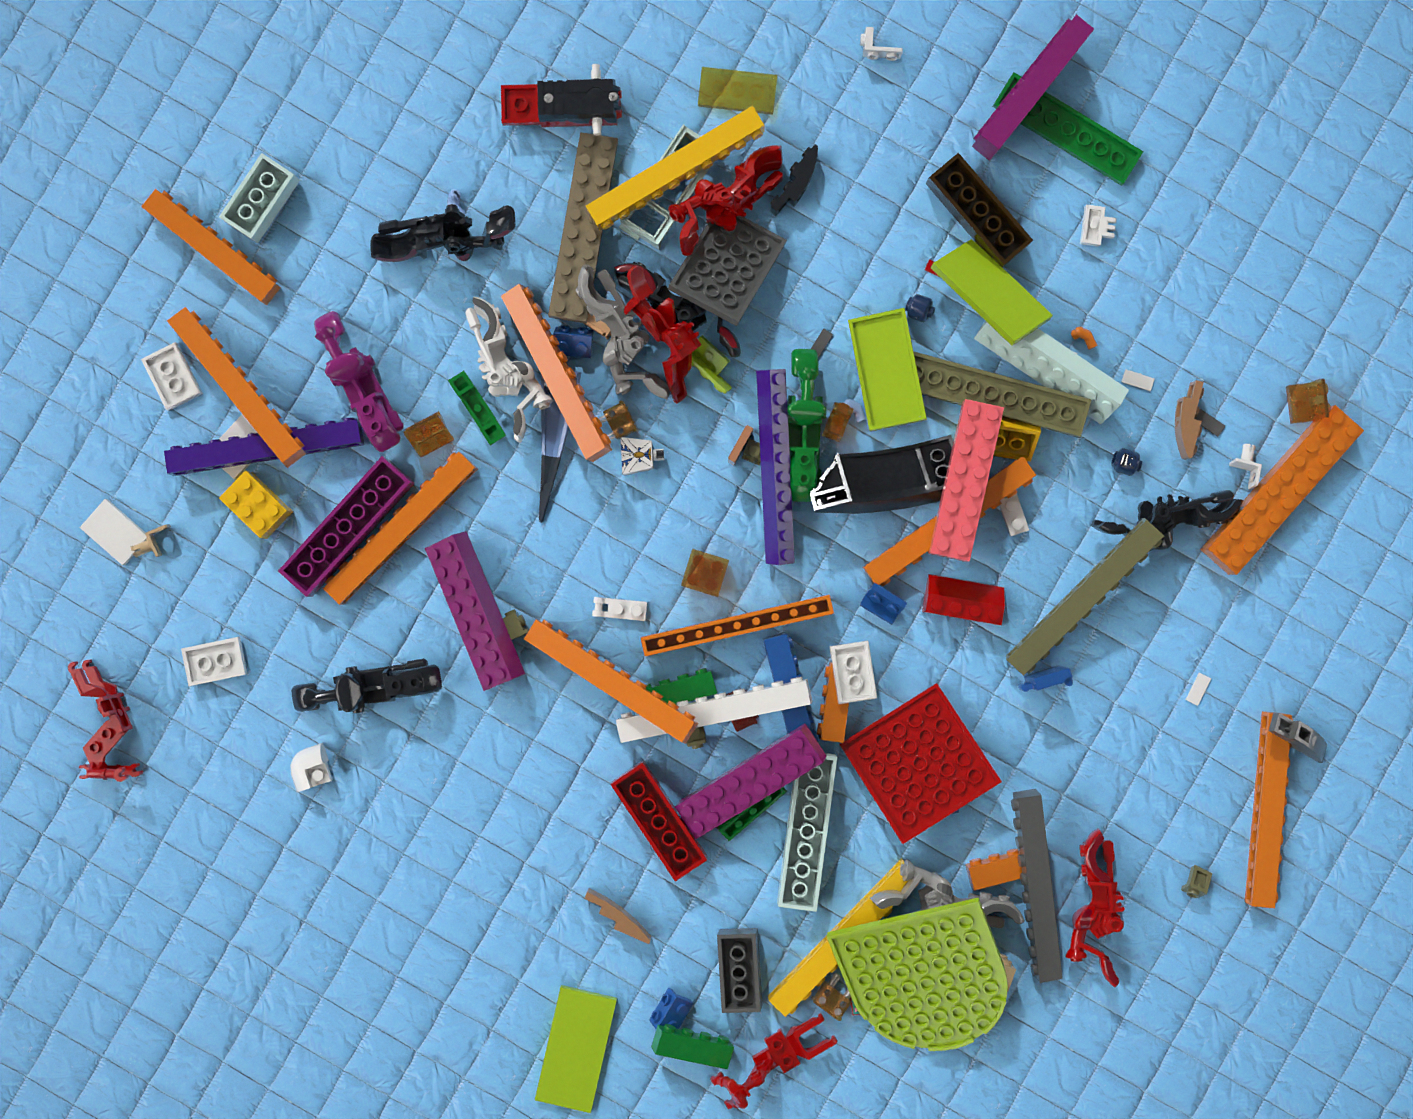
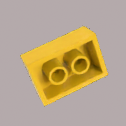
M246 470L219 497L238 518L262 539H268L294 512L253 472Z

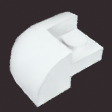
M323 743L301 750L292 759L290 765L291 776L297 792L333 780L327 764L329 759Z

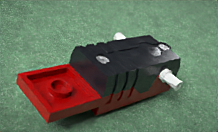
M592 64L591 79L557 80L556 82L547 80V82L537 81V84L501 85L502 125H541V127L592 126V130H594L593 135L599 136L601 135L602 126L618 125L617 119L622 117L620 100L622 98V90L616 86L615 79H601L599 64Z

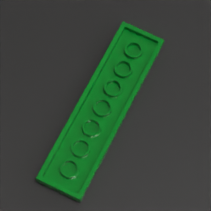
M1015 72L1012 73L992 107L998 108L1020 80V75ZM1046 91L1020 123L1121 186L1125 183L1144 152Z

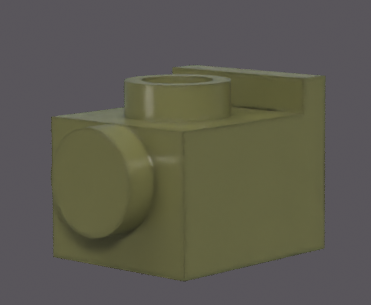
M748 439L742 459L760 465V443Z
M515 609L505 613L506 617L503 618L511 640L528 633L529 628H524L526 622L522 614L519 615Z

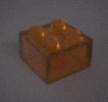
M692 549L681 586L718 597L729 560Z

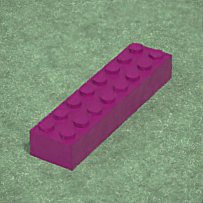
M1077 14L1072 20L1069 18L1066 20L973 139L976 142L972 147L989 161L992 159L1086 41L1094 28Z
M381 456L283 564L278 572L303 595L313 597L325 584L326 580L337 571L415 483L388 458Z
M467 531L453 534L426 547V553L483 691L524 675L525 671Z
M803 724L684 797L677 803L675 808L695 839L822 764L827 755L807 725Z

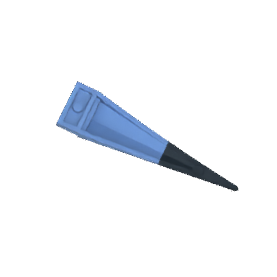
M574 371L576 374L575 380L579 384L581 373ZM542 377L540 384L541 387L543 388L545 394L549 395L554 400L544 378ZM555 400L550 404V407L541 410L542 455L539 522L541 523L544 520L569 431V426Z

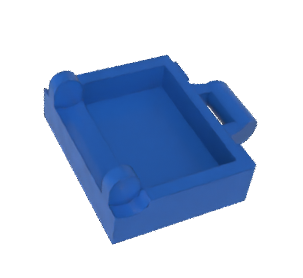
M1058 665L1024 675L1025 682L1020 683L1018 688L1021 691L1027 692L1031 689L1038 691L1062 683L1066 686H1072L1073 677L1070 668Z

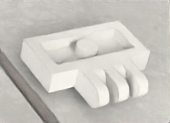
M1086 205L1084 207L1080 244L1099 247L1102 238L1113 239L1115 234L1107 231H1115L1116 226L1108 225V223L1114 224L1117 219L1104 217L1105 207Z

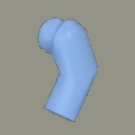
M456 189L451 190L448 195L447 205H457L459 211L465 215L466 213L459 206L460 192Z
M846 399L845 402L841 403L842 411L853 412L857 422L866 420L860 403L851 399Z

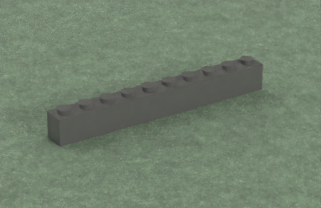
M1036 789L1013 792L1011 806L1012 810L1015 811L1016 817L1013 818L1014 828L1018 834V837H1015L1016 846L1020 850V855L1017 858L1019 866L1022 867L1020 881L1024 885L1022 899L1024 904H1026L1024 916L1029 927L1026 928V934L1031 944L1028 947L1030 958L1033 961V964L1030 965L1031 973L1040 983L1060 980L1063 978L1042 795Z

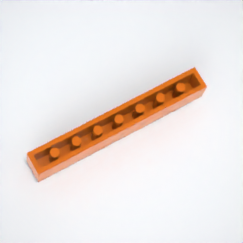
M155 189L141 207L259 301L268 305L281 288L276 284L278 280L269 273L264 275L261 272L263 268L254 261L252 264L246 260L248 256L239 249L235 252L231 248L233 244L225 238L220 240L217 237L218 233L210 226L205 228L201 225L204 221L195 214L191 217L187 213L188 209L181 203L176 205L172 202L174 198L166 191L161 193Z

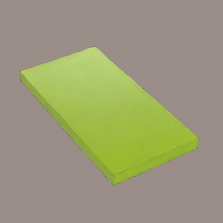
M970 239L935 261L931 266V269L1011 346L1048 322L1053 316L973 239Z
M905 308L849 319L848 324L869 431L872 432L927 420Z
M561 985L535 1101L591 1113L617 1001L616 997Z

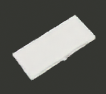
M1125 369L1121 382L1151 391L1154 378Z
M1198 673L1185 700L1198 706L1211 678Z

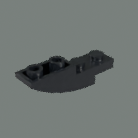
M816 144L812 148L808 147L802 154L803 159L799 163L796 161L789 169L791 171L789 178L793 182L789 181L784 186V192L781 196L777 195L771 201L770 212L773 215L777 216L787 203L795 207L803 196L814 172L818 153V146Z

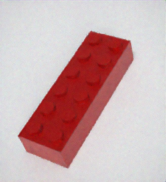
M644 760L611 782L610 785L674 881H677L707 861V854L697 839H695Z

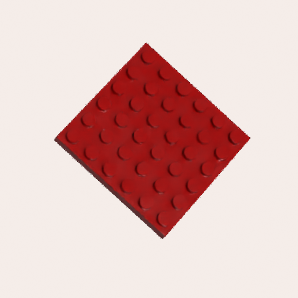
M937 683L851 736L844 743L839 744L902 844L1002 782Z

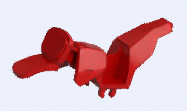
M633 266L627 273V279L634 297L626 304L623 313L628 315L634 312L657 342L663 341L669 346L671 355L662 362L673 401L678 404L687 396L684 378L692 367V352L701 346L697 339L699 332L694 333L691 328L694 326L692 322L687 323L683 321L676 323L675 306L672 299L667 298L656 309H653L647 302L653 291L645 279L643 268L641 266Z

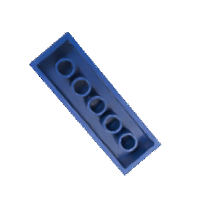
M786 633L763 638L773 681H783V684L790 683L792 678L802 677L796 671V667H799L795 654L792 655L791 648H794L792 638L787 636ZM806 706L781 710L787 734L806 724L817 742H819L815 729H812L810 725L814 723L812 714L809 710L807 711Z

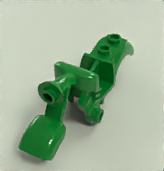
M794 349L791 352V373L794 377H798L802 396L801 400L797 401L796 396L788 395L787 399L790 486L792 501L811 502L810 493L813 488H816L822 477V470L819 466L820 432L822 419H826V407L823 405L822 396H815L813 400L814 380L819 375L817 351L813 349Z

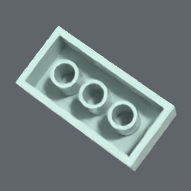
M261 153L219 218L256 243H259L300 180L293 173Z

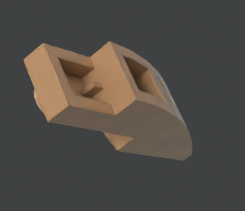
M1198 380L1190 382L1187 396L1179 398L1176 405L1175 436L1179 453L1184 460L1191 459L1196 454V441L1202 432V427H1200L1202 421L1194 419L1199 413V399L1204 394V388H1202L1204 382Z

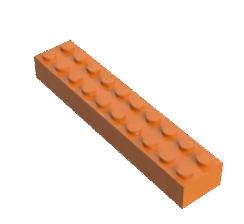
M1336 405L1326 407L1258 483V486L1243 500L1239 511L1233 516V519H1229L1228 523L1222 524L1200 550L1228 575H1237L1364 430Z

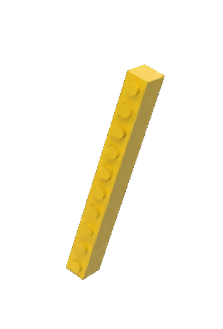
M752 105L587 204L586 209L599 231L601 229L606 230L616 220L627 218L631 211L645 207L646 202L651 199L656 200L660 198L666 190L677 188L681 181L692 179L696 176V172L701 169L706 170L710 168L716 160L727 158L731 151L742 149L752 139L757 140L763 135L765 125Z
M901 858L831 931L878 921L883 916L887 917L892 912L893 906L880 909L870 898L884 890H897L901 892L908 882L903 881L900 875L901 864H904L905 861ZM827 935L768 995L769 1002L785 1017L788 1014H793L797 1010L798 1004L802 1000L805 1001L812 993L811 990L815 986L819 987L825 981V976L837 969L838 964L828 942Z

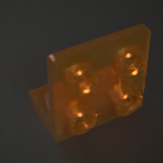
M1325 379L1286 386L1290 424L1312 422L1329 417L1331 407L1327 400L1328 385L1325 383Z

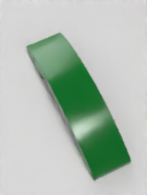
M464 370L448 380L490 446L506 436L496 417Z

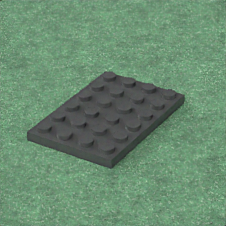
M740 215L736 218L737 225L733 231H726L723 227L709 222L701 233L693 253L686 257L668 286V290L735 326L739 324L787 242L786 239Z

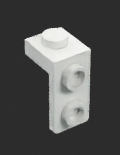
M866 27L864 34H861L860 46H863V57L871 60L886 58L889 61L901 58L903 48L873 46L874 27Z

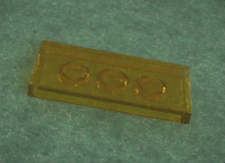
M702 67L698 107L744 111L753 105L757 113L773 115L777 75Z

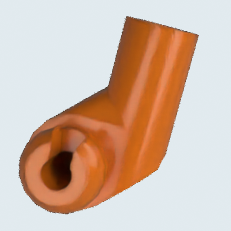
M1080 326L1071 331L1072 338L1075 340L1083 339L1089 350L1098 346L1090 330Z

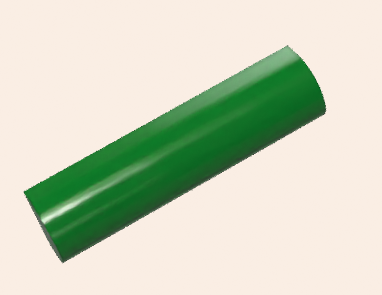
M785 787L780 788L716 828L728 841L732 840L782 797L787 790Z

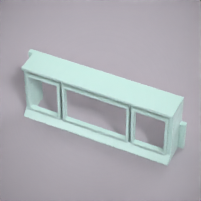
M683 124L659 161L674 153L684 136L692 141L701 136ZM710 168L706 170L701 169L696 172V176L691 179L675 204H680L693 195L697 182L705 177ZM650 200L646 202V205L666 217L654 236L629 220L635 210L631 211L627 218L620 220L621 225L619 229L636 240H639V238L643 239L659 250L661 248V241L675 221L667 210Z

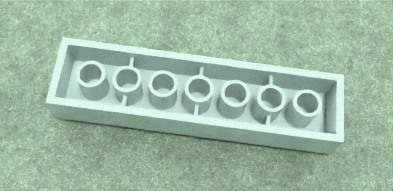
M985 321L974 338L1044 387L1091 399L1087 416L1099 424H1102L1121 406L1129 389L1039 328L1011 346Z
M825 753L827 757L822 764L793 781L777 897L778 907L817 912L837 756L835 754Z

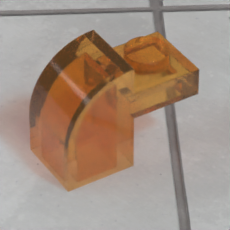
M834 402L822 436L840 442L854 409L845 403Z

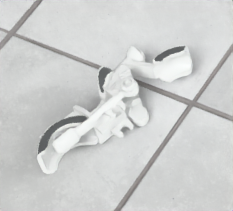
M473 297L474 309L468 308L465 315L481 349L478 350L480 355L478 363H484L479 366V370L482 373L488 372L487 375L482 376V379L487 380L488 385H490L488 388L489 393L495 397L501 395L518 396L522 385H525L530 392L513 413L514 439L521 443L526 432V420L523 411L533 400V407L540 410L550 407L554 400L545 394L543 388L535 379L534 370L529 363L522 361L512 362L506 357L504 351L506 347L505 336L508 335L505 326L500 325L499 319H501L499 308H495L494 304L491 305L482 298ZM477 315L481 316L489 324V329L483 339L479 330L481 325Z

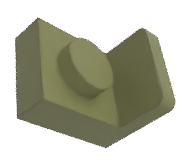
M703 726L695 728L687 741V746H692V749L701 748L703 743H706Z
M1197 865L1191 866L1187 884L1183 885L1181 890L1192 898L1206 895L1213 873Z

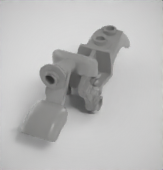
M583 265L579 273L576 292L585 301L589 314L595 316L596 322L601 320L610 328L611 339L605 348L603 362L605 365L610 366L616 383V395L619 393L624 395L632 390L631 386L634 383L628 379H643L645 386L654 395L667 399L670 395L668 384L662 381L657 374L624 371L622 362L629 365L644 345L648 343L650 336L646 331H639L638 328L642 325V322L635 323L633 321V316H636L634 312L628 315L623 313L626 305L617 292L616 284L609 272L603 269L598 273V278L606 291L612 294L615 301L605 299L597 293L593 284L594 269L590 265Z

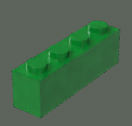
M706 668L696 670L695 675L688 676V673L678 675L677 680L670 681L669 678L658 681L659 685L651 686V683L646 684V690L651 693L654 690L663 696V701L668 703L670 700L676 705L680 701L688 700L689 702L696 698L717 694L711 670L707 671Z
M665 1024L664 1026L657 1025L651 1045L655 1055L727 1070L734 1050V1046L729 1038L719 1035L714 1037L707 1032L695 1033L689 1028L676 1029V1027L670 1024Z

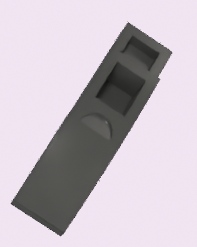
M1273 713L1268 731L1291 743L1292 748L1319 763H1323L1327 743L1323 737L1301 721H1293L1280 713Z

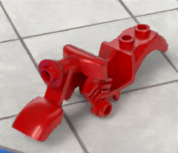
M782 146L760 147L750 154L744 163L735 166L736 179L730 187H724L722 182L715 185L706 179H701L696 184L694 196L680 204L669 206V214L674 221L683 223L686 215L689 217V220L680 232V248L684 256H690L699 241L697 230H699L698 220L693 210L698 207L706 211L707 223H715L726 231H733L737 225L736 218L739 215L745 217L746 212L744 210L746 208L753 210V203L759 200L766 192L772 191L783 181V173L774 171L758 190L756 188V182L762 174L778 170L782 167Z

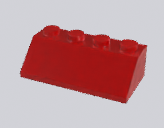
M928 574L922 612L1002 626L1005 609L1004 587Z

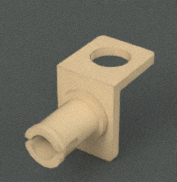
M170 524L146 532V541L131 546V551L140 549L134 552L133 555L137 558L152 551L156 557L162 556L153 534L171 527Z

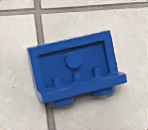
M560 325L555 328L553 335L559 342L558 347L560 351L566 356L591 358L594 330H590L587 327L570 328L568 325Z
M668 988L653 1011L649 1021L655 1029H657V1025L664 1026L665 1024L673 1025L676 1029H679L694 1003Z

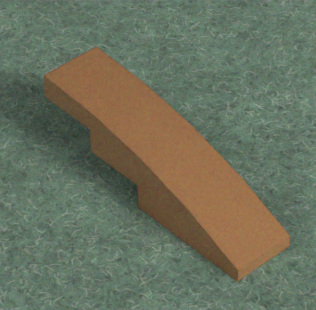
M588 888L584 899L601 906L599 914L616 921L614 925L615 930L647 944L650 943L651 935L631 914L608 897Z

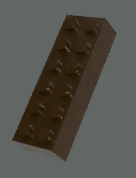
M959 153L928 178L926 185L971 238L1002 268L1033 241L1030 235Z

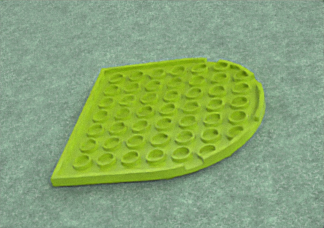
M979 897L827 932L828 942L858 1012L864 1020L867 1019L874 1026L875 1031L897 1044L912 1049L915 1047L928 1048V1051H945L960 1048L973 1043L974 1039L983 1033L987 1034L998 1022L1004 1011L1008 990L1007 974Z

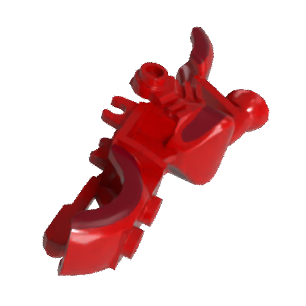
M1097 828L1087 837L1083 845H1079L1080 856L1084 857V864H1081L1082 876H1085V881L1091 888L1092 899L1089 905L1081 907L1073 914L1072 923L1074 929L1070 949L1065 957L1070 958L1073 962L1083 961L1082 958L1087 957L1084 949L1099 956L1101 971L1105 979L1115 988L1119 984V978L1113 970L1109 956L1105 955L1102 950L1085 942L1088 929L1099 939L1110 933L1120 932L1124 927V921L1120 919V915L1117 913L1123 912L1125 908L1121 907V902L1116 903L1118 900H1124V897L1119 891H1116L1117 882H1113L1112 862L1115 860L1113 842L1104 840L1103 834ZM1101 844L1107 873L1099 868L1096 863V852Z

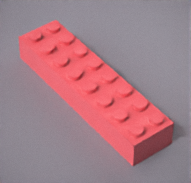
M968 399L962 402L929 554L963 562L970 561L1004 407Z

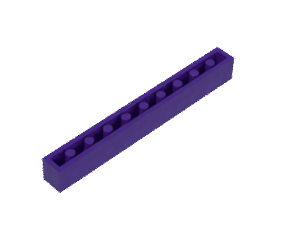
M786 369L757 370L766 564L772 565L795 563L790 486Z
M352 417L345 418L343 422L338 423L336 421H326L324 425L319 426L317 424H307L305 428L301 429L290 427L293 431L291 436L294 439L298 437L304 444L302 449L306 453L305 455L364 445L362 426L357 419L355 420ZM258 433L248 434L245 438H240L239 436L229 437L227 441H221L220 439L210 440L208 444L191 443L189 444L190 447L184 448L182 446H172L170 450L164 451L167 474L172 476L279 459Z

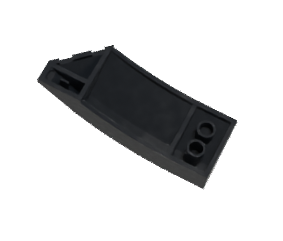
M948 435L913 445L881 451L837 453L831 466L826 469L820 478V482L810 493L814 512L873 513L911 508L940 501L953 447L952 436Z

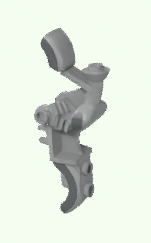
M905 860L904 864H901L900 875L903 881H908L901 892L897 890H884L870 898L880 909L901 905L916 885L921 882L926 886L918 890L921 903L920 910L979 897L990 927L1002 928L1005 923L1002 917L988 915L992 912H1004L1007 917L1013 919L1018 924H1022L1025 921L1021 912L1010 901L1009 896L999 895V897H993L992 894L980 892V895L969 893L968 898H958L953 895V890L948 880L936 872H929L914 866L909 860Z

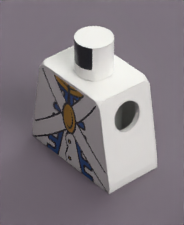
M620 437L623 475L652 470L653 461L664 460V449H653L652 441Z

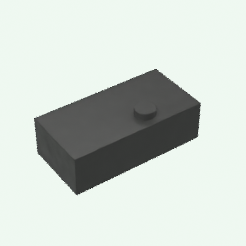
M758 928L720 929L717 934L722 1013L761 1012L763 1002Z

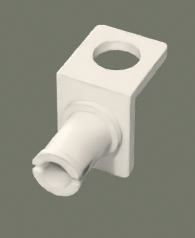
M1243 444L1241 459H1234L1229 463V466L1251 471L1248 489H1253L1258 486L1262 464L1253 462L1256 446L1252 445L1250 447L1251 444Z

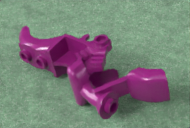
M335 311L324 314L314 321V327L317 333L315 338L325 345L326 350L332 357V360L326 362L325 373L334 386H343L351 404L350 408L353 412H357L359 422L368 439L377 451L384 452L400 442L401 437L398 432L403 429L404 425L397 411L392 409L372 370L373 366L376 365L372 356L364 355L356 347L349 350L350 353L343 354L339 347L340 335L345 332L341 318Z

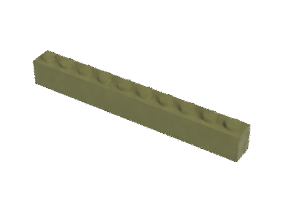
M1143 518L1005 656L1006 660L1023 676L1026 673L1030 674L1036 668V663L1040 659L1044 660L1050 654L1049 650L1054 645L1058 646L1064 640L1063 636L1067 632L1071 633L1078 626L1077 622L1081 618L1085 619L1092 612L1091 608L1095 604L1099 605L1105 600V594L1109 590L1113 591L1119 586L1120 579L1124 576H1129L1134 571L1133 567L1138 562H1143L1148 557L1147 553L1162 543L1164 535L1148 520Z

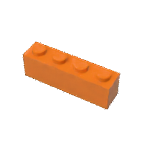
M829 662V666L825 667L824 672L827 683L822 687V696L825 698L824 704H820L819 715L822 716V720L817 725V735H819L820 740L844 743L849 703L838 704L832 662Z
M1011 849L1007 851V854L1003 855L999 853L991 854L987 859L983 860L975 858L970 860V863L965 864L972 889L975 891L1020 879L1022 867L1019 866L1017 858L1020 855V850Z

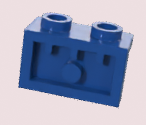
M876 583L867 590L860 603L861 607L891 625L907 605L906 601Z

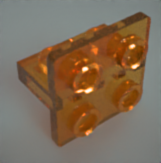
M439 411L406 428L404 431L405 437L420 457L454 440Z

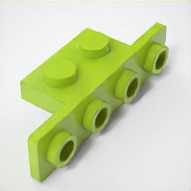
M702 335L698 338L701 346L692 352V366H695L700 371L702 377L707 380L709 379L714 384L716 390L726 394L732 389V386L719 374L728 365L730 360Z

